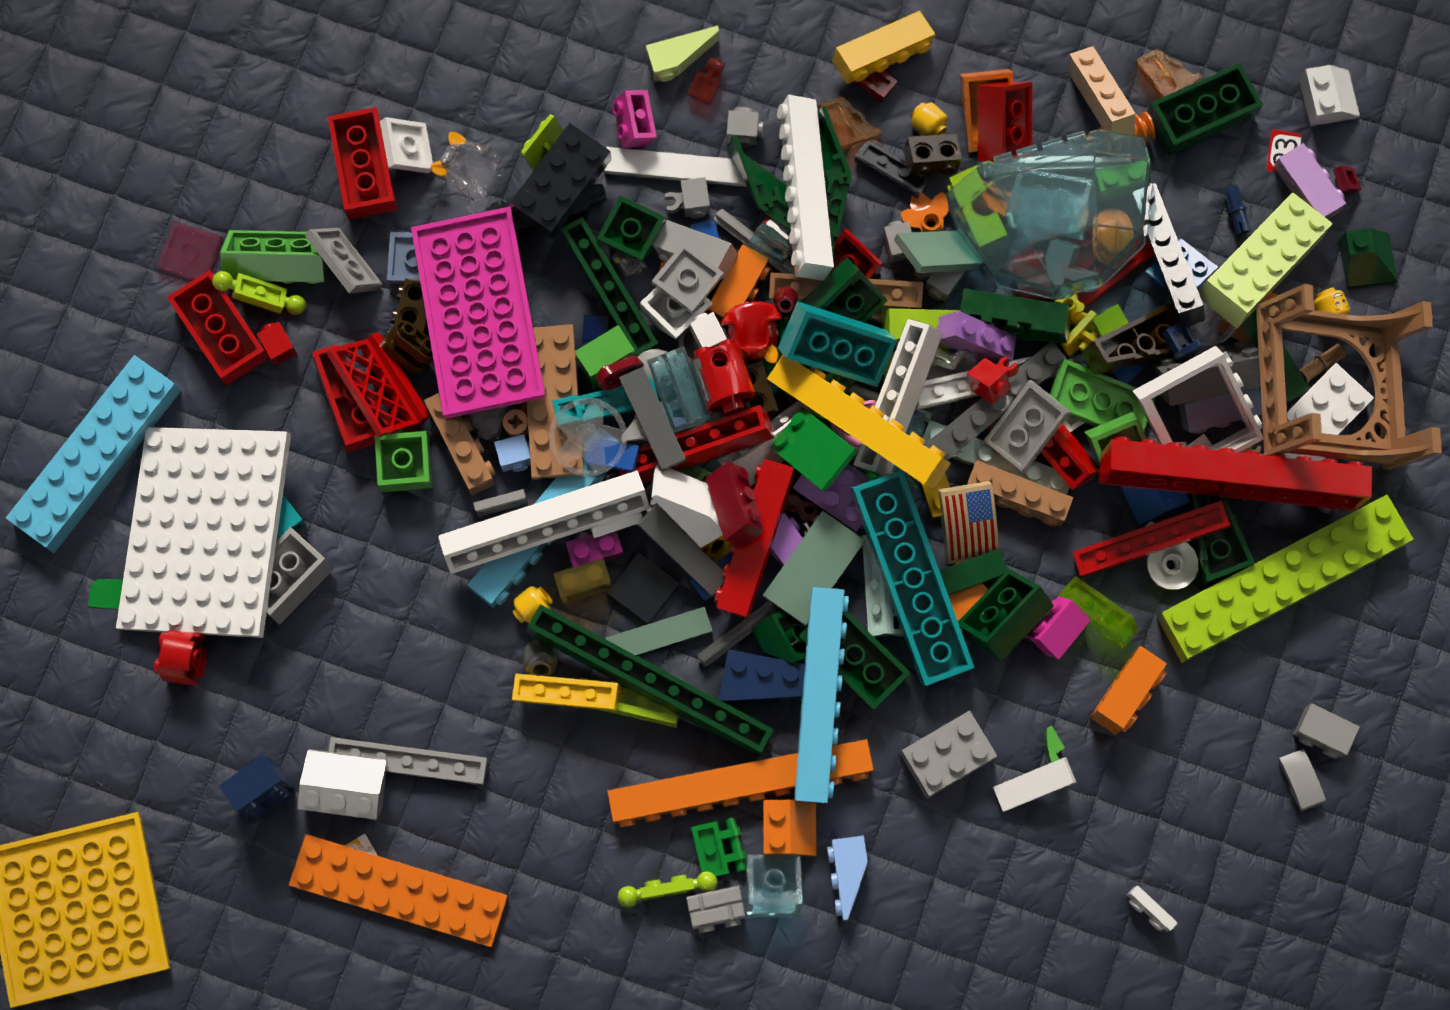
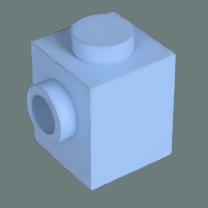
M524 434L494 442L503 472L509 470L519 472L527 469L528 465H531L529 441H526Z

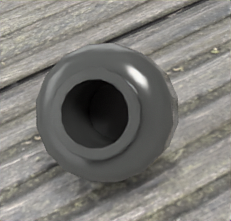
M538 639L529 642L523 652L525 671L529 675L548 677L553 674L558 664L557 650Z

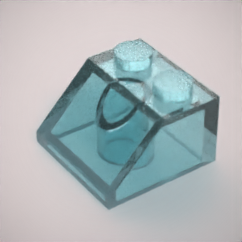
M747 855L746 917H800L803 904L800 855Z

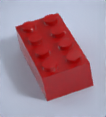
M377 107L327 116L343 206L348 219L398 211L391 170L388 168L380 125L381 117Z
M208 270L167 296V298L219 377L228 386L270 358L225 291L215 289L212 283L214 275L211 270Z

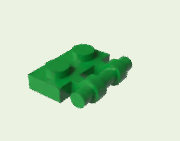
M735 818L726 819L727 830L720 832L717 821L691 827L702 873L708 871L716 877L729 874L727 863L735 862L737 872L747 870L745 862L747 855L746 851L742 849L739 837L742 835L741 829L737 827ZM722 840H730L731 854L725 855Z

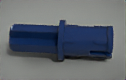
M1230 185L1224 189V194L1229 208L1227 213L1231 215L1236 236L1244 235L1243 231L1246 234L1250 233L1252 230L1246 215L1247 206L1243 204L1239 187L1237 185Z

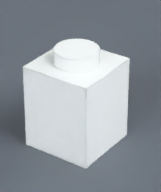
M714 312L708 315L707 313H702L696 316L693 322L690 323V330L699 348L709 347L711 349L719 346L720 342L727 340Z

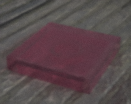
M174 221L156 267L159 270L194 280L208 270H211L223 238L221 235Z

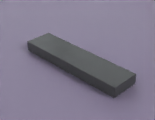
M643 367L619 377L661 470H667L686 461Z
M656 505L637 523L710 596L725 582V578H722L723 570Z

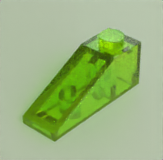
M1076 576L1058 594L1060 597L1072 600L1091 619L1089 624L1121 649L1139 631L1131 614Z

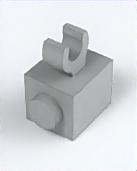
M706 177L681 180L682 193L668 192L665 194V201H675L673 206H667V213H676L684 205L685 217L691 216L693 219H698L706 214H710Z
M915 269L913 274L919 279L929 278L925 286L928 295L937 301L941 299L946 303L963 279L965 271L918 273Z

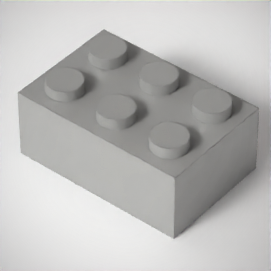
M970 711L911 744L900 753L926 799L990 763L997 757Z

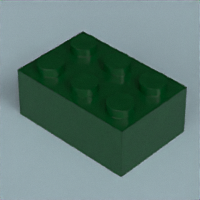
M1009 568L958 621V624L970 643L997 660L1002 661L1054 605L1041 586Z

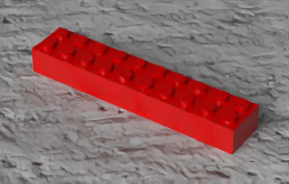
M1116 437L1109 442L1100 455L1099 484L1355 511L1371 498L1372 467L1363 466L1361 462L1342 464L1337 463L1335 459L1314 461L1308 456L1286 458V455L1280 453L1267 456L1260 455L1258 451L1239 453L1234 452L1231 448L1211 450L1204 445L1183 447L1181 443L1170 442L1164 445L1156 444L1154 440L1147 439L1136 442L1130 441L1128 437Z

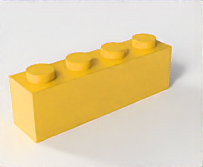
M918 11L837 47L832 62L846 84L853 81L860 82L873 72H882L891 64L896 62L902 63L911 55L926 52L931 47L935 33L922 13Z

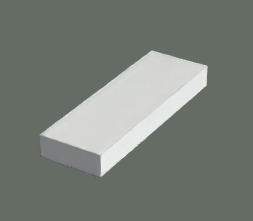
M1062 758L993 788L1004 812L1076 783L1067 758Z

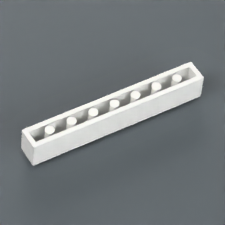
M788 95L783 104L779 105L777 117L780 119L779 138L782 139L783 146L781 151V158L784 160L785 167L783 179L786 181L787 187L785 200L788 202L789 208L787 214V221L790 223L791 229L789 242L792 244L793 249L791 263L794 266L796 277L824 281L834 265L817 105L815 99Z
M634 471L439 535V540L450 574L650 509L639 473Z

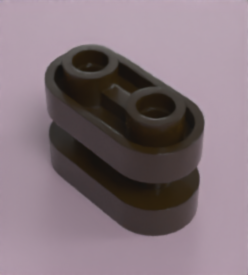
M399 321L381 341L383 351L413 374L421 373L433 361L430 337L408 321Z

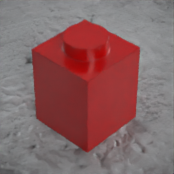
M280 322L267 324L261 329V332L257 333L275 366L297 355Z

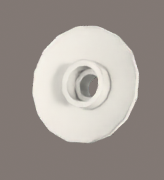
M1185 542L1148 555L1147 570L1151 579L1157 585L1165 589L1178 590L1188 586L1194 580L1198 571V558L1194 549ZM1168 560L1174 562L1175 567L1173 570L1167 568L1166 563Z

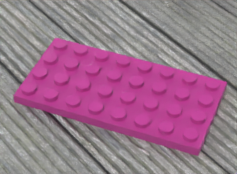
M511 207L411 227L444 418L546 398Z

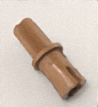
M1336 344L1323 354L1315 355V359L1299 369L1305 381L1309 383L1322 372H1327L1329 367L1344 358L1346 351L1342 345Z

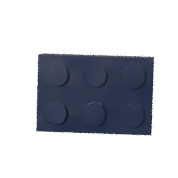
M262 754L219 785L236 812L251 820L253 818L260 819L270 811L269 807L276 802L280 804L286 801L292 795L290 792L295 789L279 764L265 754Z

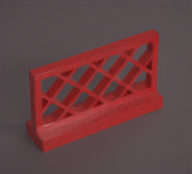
M379 332L371 334L368 339L330 348L326 352L378 438L406 429H410V431L418 430L431 416L400 365L383 351L381 346L383 337ZM358 349L362 351L365 358L357 354ZM338 354L348 357L350 359L349 364L341 361ZM357 362L365 366V372L355 368L354 363ZM370 370L375 372L378 379L370 375ZM354 375L362 379V385L354 382L351 376ZM370 383L378 387V393L368 389L367 384ZM383 391L388 393L391 400L383 396ZM367 396L375 400V407L368 404L364 397ZM383 404L391 408V414L380 410V405ZM396 412L400 413L404 421L396 418ZM378 417L388 421V427L382 428Z

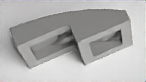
M1304 749L1279 758V764L1290 783V791L1301 811L1326 802L1321 785Z

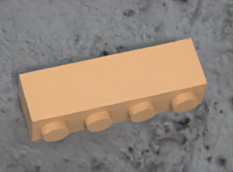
M1092 46L1070 54V76L1110 141L1114 142L1134 135L1135 112L1094 47Z

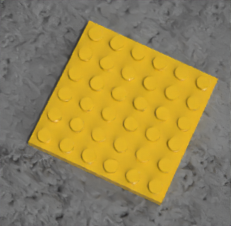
M140 812L0 845V954L10 1008L171 969Z

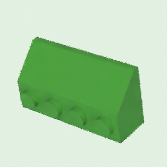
M229 230L220 252L222 271L228 272L234 280L238 273L265 282L281 281L286 284L293 282L317 284L325 281L328 265L305 237L307 232Z

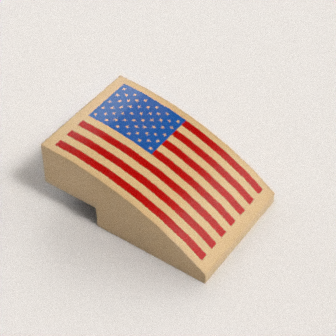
M986 481L938 489L947 564L960 563L999 549L996 509L991 482Z

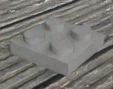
M683 242L654 277L652 284L693 314L724 276V272Z

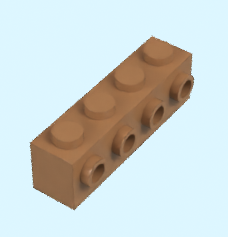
M438 393L425 399V404L471 495L474 496L494 486L495 483L492 476L496 473L490 461L484 463L480 455L484 453V450L478 438L472 439L469 432L473 428L467 416L464 418L456 416L445 419L442 412L440 394Z
M976 460L967 485L986 481L991 482L995 505L1017 510L1020 515L1025 517H1035L1051 527L1058 526L1061 528L1073 500L1071 496Z

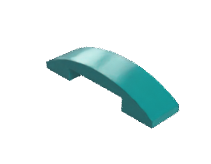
M648 377L651 386L658 398L654 381L650 377ZM623 386L609 391L601 390L581 396L576 394L552 400L558 426L589 422L633 410Z

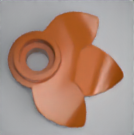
M921 193L918 199L912 196L911 209L901 211L904 223L909 222L911 228H918L921 232L942 231L944 225L943 218L949 212V201L945 193L937 194L932 200L923 193ZM929 221H933L936 225L935 227L930 228L926 225V223Z

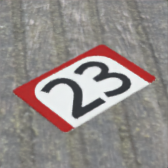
M1272 129L1267 171L1277 172L1273 167L1279 157L1301 144L1302 135L1300 133Z

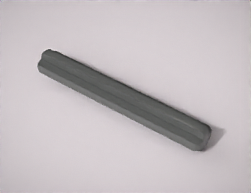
M767 601L750 614L749 620H742L697 655L698 660L704 667H708L753 632L752 628L771 615L779 613L781 609Z

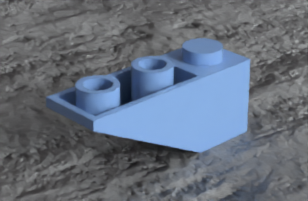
M864 836L835 839L831 841V847H827L829 863L834 862L835 873H831L833 889H838L839 900H835L836 915L842 916V922L848 920L868 863Z

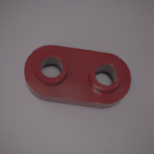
M637 356L626 357L613 364L603 366L598 371L596 381L605 391L622 386L619 377L634 371L637 366L641 368L644 363Z

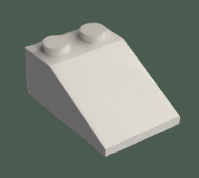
M656 465L652 498L700 548L722 536L708 484L671 468L662 471L660 465Z

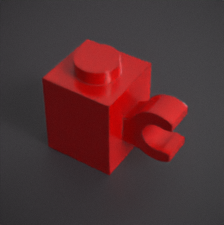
M1006 356L1001 358L997 365L984 358L967 372L971 391L993 404L1011 389L1008 377H1013L1018 373V364L1013 363L1008 367L1009 361Z

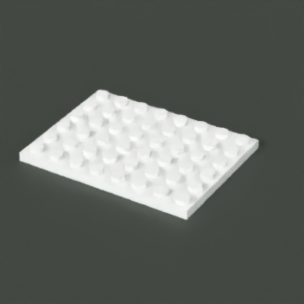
M148 427L145 432L116 624L117 629L166 633L170 630H178L204 635L263 638L291 439L290 433L281 431Z

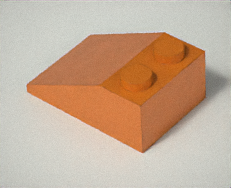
M1009 69L959 74L968 152L978 151V85L1014 82L1013 72Z

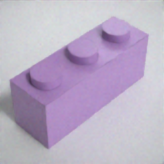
M1304 143L1279 157L1273 167L1289 190L1327 220L1340 213L1346 205L1343 193L1334 187L1329 173L1319 166L1314 152L1310 148L1307 149Z

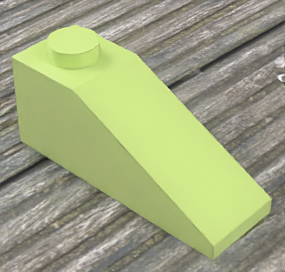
M718 26L646 45L647 58L654 81H670L675 76L681 74L719 40Z

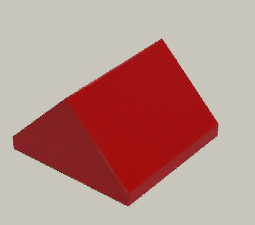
M844 229L836 240L833 255L834 267L830 273L848 258L868 279L877 278L881 273L882 262L847 229Z

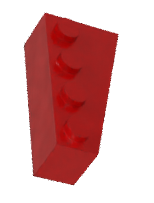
M335 344L313 351L312 355L316 371L347 454L375 445L376 434L326 354L330 348L338 347ZM338 354L341 361L349 364V361L344 355ZM354 375L351 376L354 382L362 385V382L358 377ZM365 396L364 398L367 403L375 407L376 402ZM378 417L382 428L388 427L389 422Z

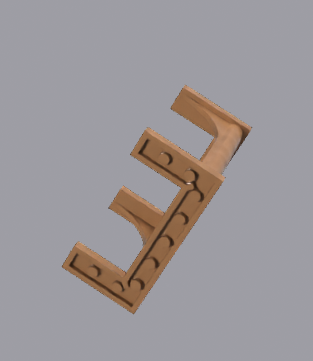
M1303 284L1256 305L1264 455L1291 453L1381 463L1382 469L1393 470L1442 454L1440 428L1430 427L1405 436L1406 428L1399 341L1433 327L1431 302L1422 301L1387 315H1344L1314 310L1313 285ZM1282 330L1338 338L1351 345L1362 356L1373 378L1375 403L1370 419L1361 430L1351 435L1322 433L1321 414L1310 413L1287 422ZM1366 339L1363 345H1361L1359 340L1364 341ZM1372 344L1375 347V358L1369 354V348ZM1375 424L1380 426V437L1375 433ZM1366 433H1368L1370 438L1368 440L1365 439Z

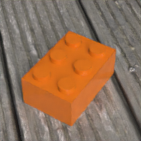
M1139 646L1132 653L1089 718L1115 735L1121 730L1126 732L1138 717L1134 714L1136 709L1140 711L1151 698L1152 694L1148 692L1150 688L1154 690L1165 677L1166 672L1163 669L1167 663L1142 646Z

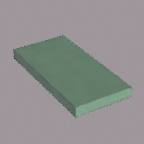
M822 511L767 588L763 597L806 626L809 621L811 588L832 589L865 540Z

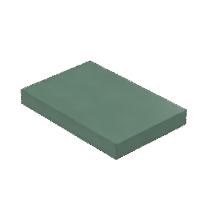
M958 231L897 233L894 238L895 243L918 273L979 270L982 264Z

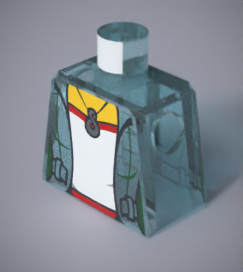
M769 216L756 229L747 244L751 249L769 257V259L779 265H783L793 254L792 244L789 242L790 231Z

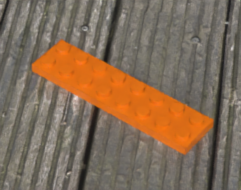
M305 834L289 886L489 947L493 946L508 899V895L307 834Z

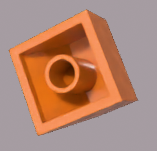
M763 800V856H816V803L795 800Z

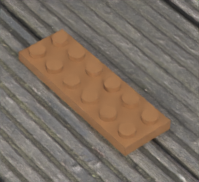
M570 324L535 327L534 334L546 398L527 402L532 479L584 475L581 423L558 426L552 405V400L576 394L579 396L574 352V326Z

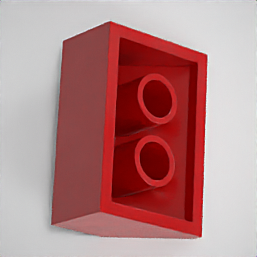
M998 82L978 85V161L1006 163L1032 157L1033 82Z

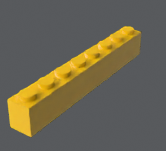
M784 355L781 356L767 378L769 381L934 490L951 464L943 458L946 453L934 445L930 449L923 445L925 439L914 432L910 436L903 432L905 426L893 418L890 422L883 419L884 412L873 405L868 409L863 405L865 403L864 399L853 392L850 396L844 393L846 387L834 379L831 383L824 380L827 375L819 369L813 367L812 370H809L805 367V364L789 360Z

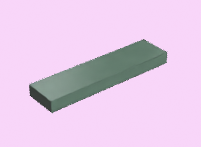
M702 607L606 637V640L636 656H640L713 633L706 609Z

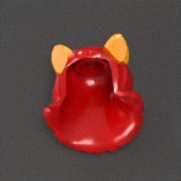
M753 301L751 303L746 302L735 305L721 320L722 326L728 325V339H733L734 343L739 346L743 359L746 362L757 363L766 359L774 364L778 360L779 353L776 347L778 331L775 322L776 320H781L782 315L779 312L780 310L773 304Z

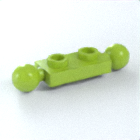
M225 271L217 272L213 276L212 283L215 289L220 291L233 290V299L277 313H281L283 308L286 307L290 314L300 315L306 309V302L301 296L293 295L286 297L287 288L238 273L235 280Z
M707 871L699 874L697 879H687V875L671 877V882L661 884L660 880L645 882V887H641L638 890L631 886H625L620 889L617 898L622 906L629 908L633 907L638 900L644 901L693 892L697 889L707 893L715 890L717 878L713 873Z

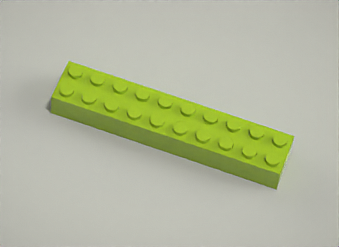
M1385 495L1167 609L1157 617V620L1180 661L1184 663L1406 546L1414 539L1388 495Z

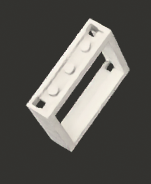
M1215 346L1133 390L1159 444L1166 445L1172 442L1151 399L1215 364L1246 428L1208 449L1231 448L1234 452H1241L1263 440V435L1260 431L1263 428L1262 422L1257 415L1253 416L1250 410L1254 407L1247 394L1243 395L1240 388L1244 385L1237 373L1233 374L1230 368L1233 362L1226 351L1222 353Z

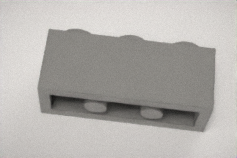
M668 220L665 222L653 245L659 254L658 257L664 262H668L684 242L724 272V276L721 278L723 280L726 279L738 256L732 243Z

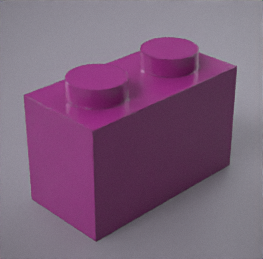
M617 531L594 538L593 534L565 542L574 570L623 555Z

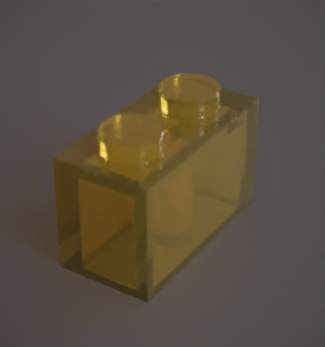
M603 558L553 573L562 603L605 591L612 587Z

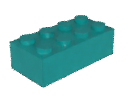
M797 301L778 349L789 360L878 387L897 340L888 330Z

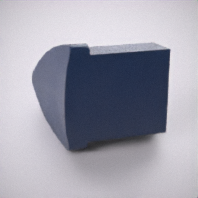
M1177 324L1162 333L1176 361L1192 356L1203 347L1200 339H1196L1189 326L1181 329L1180 325Z

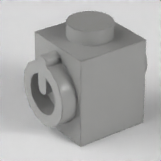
M737 107L733 111H729L727 143L730 142L732 136L737 135L741 147L757 145V137H762L763 122H758L759 113L747 107Z

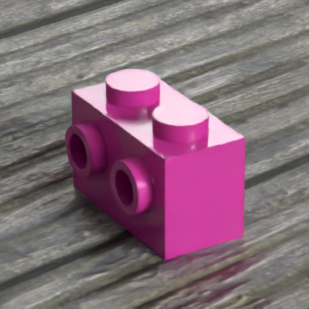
M625 90L613 101L612 106L613 114L617 120V136L621 141L622 148H644L657 137L648 90Z
M1060 596L1052 601L1054 607L1026 635L1045 655L1058 660L1091 621L1072 600Z

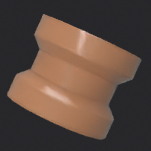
M514 409L504 415L503 427L510 437L522 434L526 436L529 433L528 418L523 411Z

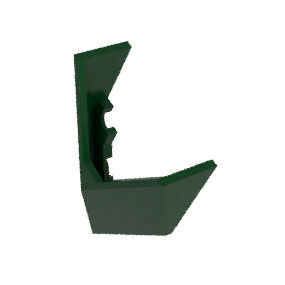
M823 106L818 112V123L833 256L852 173L826 106ZM737 135L732 136L727 149L757 208L791 232L790 223L787 221L789 208L788 202L785 200L786 184L745 155Z

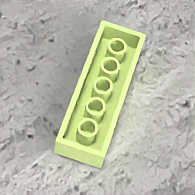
M1292 192L1207 280L1199 293L1201 300L1235 328H1238L1253 313L1256 305L1261 304L1322 240L1333 223Z

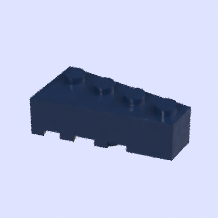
M728 650L719 700L727 705L791 700L802 701L805 664L790 663L781 659Z

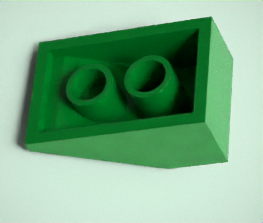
M803 407L792 417L791 422L770 446L771 449L824 492H826L858 452Z

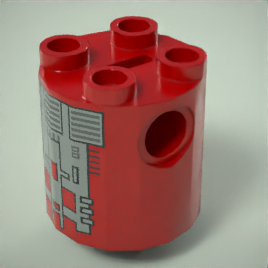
M728 339L720 342L717 347L711 349L709 347H701L695 350V357L690 363L707 411L711 413L724 411L725 416L743 411L745 409L743 404L753 399L756 393L739 346L734 343L733 339Z

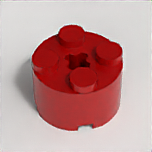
M170 630L167 633L162 632L159 638V647L161 649L159 658L154 663V673L159 674L164 682L196 686L199 682L195 680L197 677L203 676L207 663L208 648H203L202 641L207 642L205 635L178 630Z

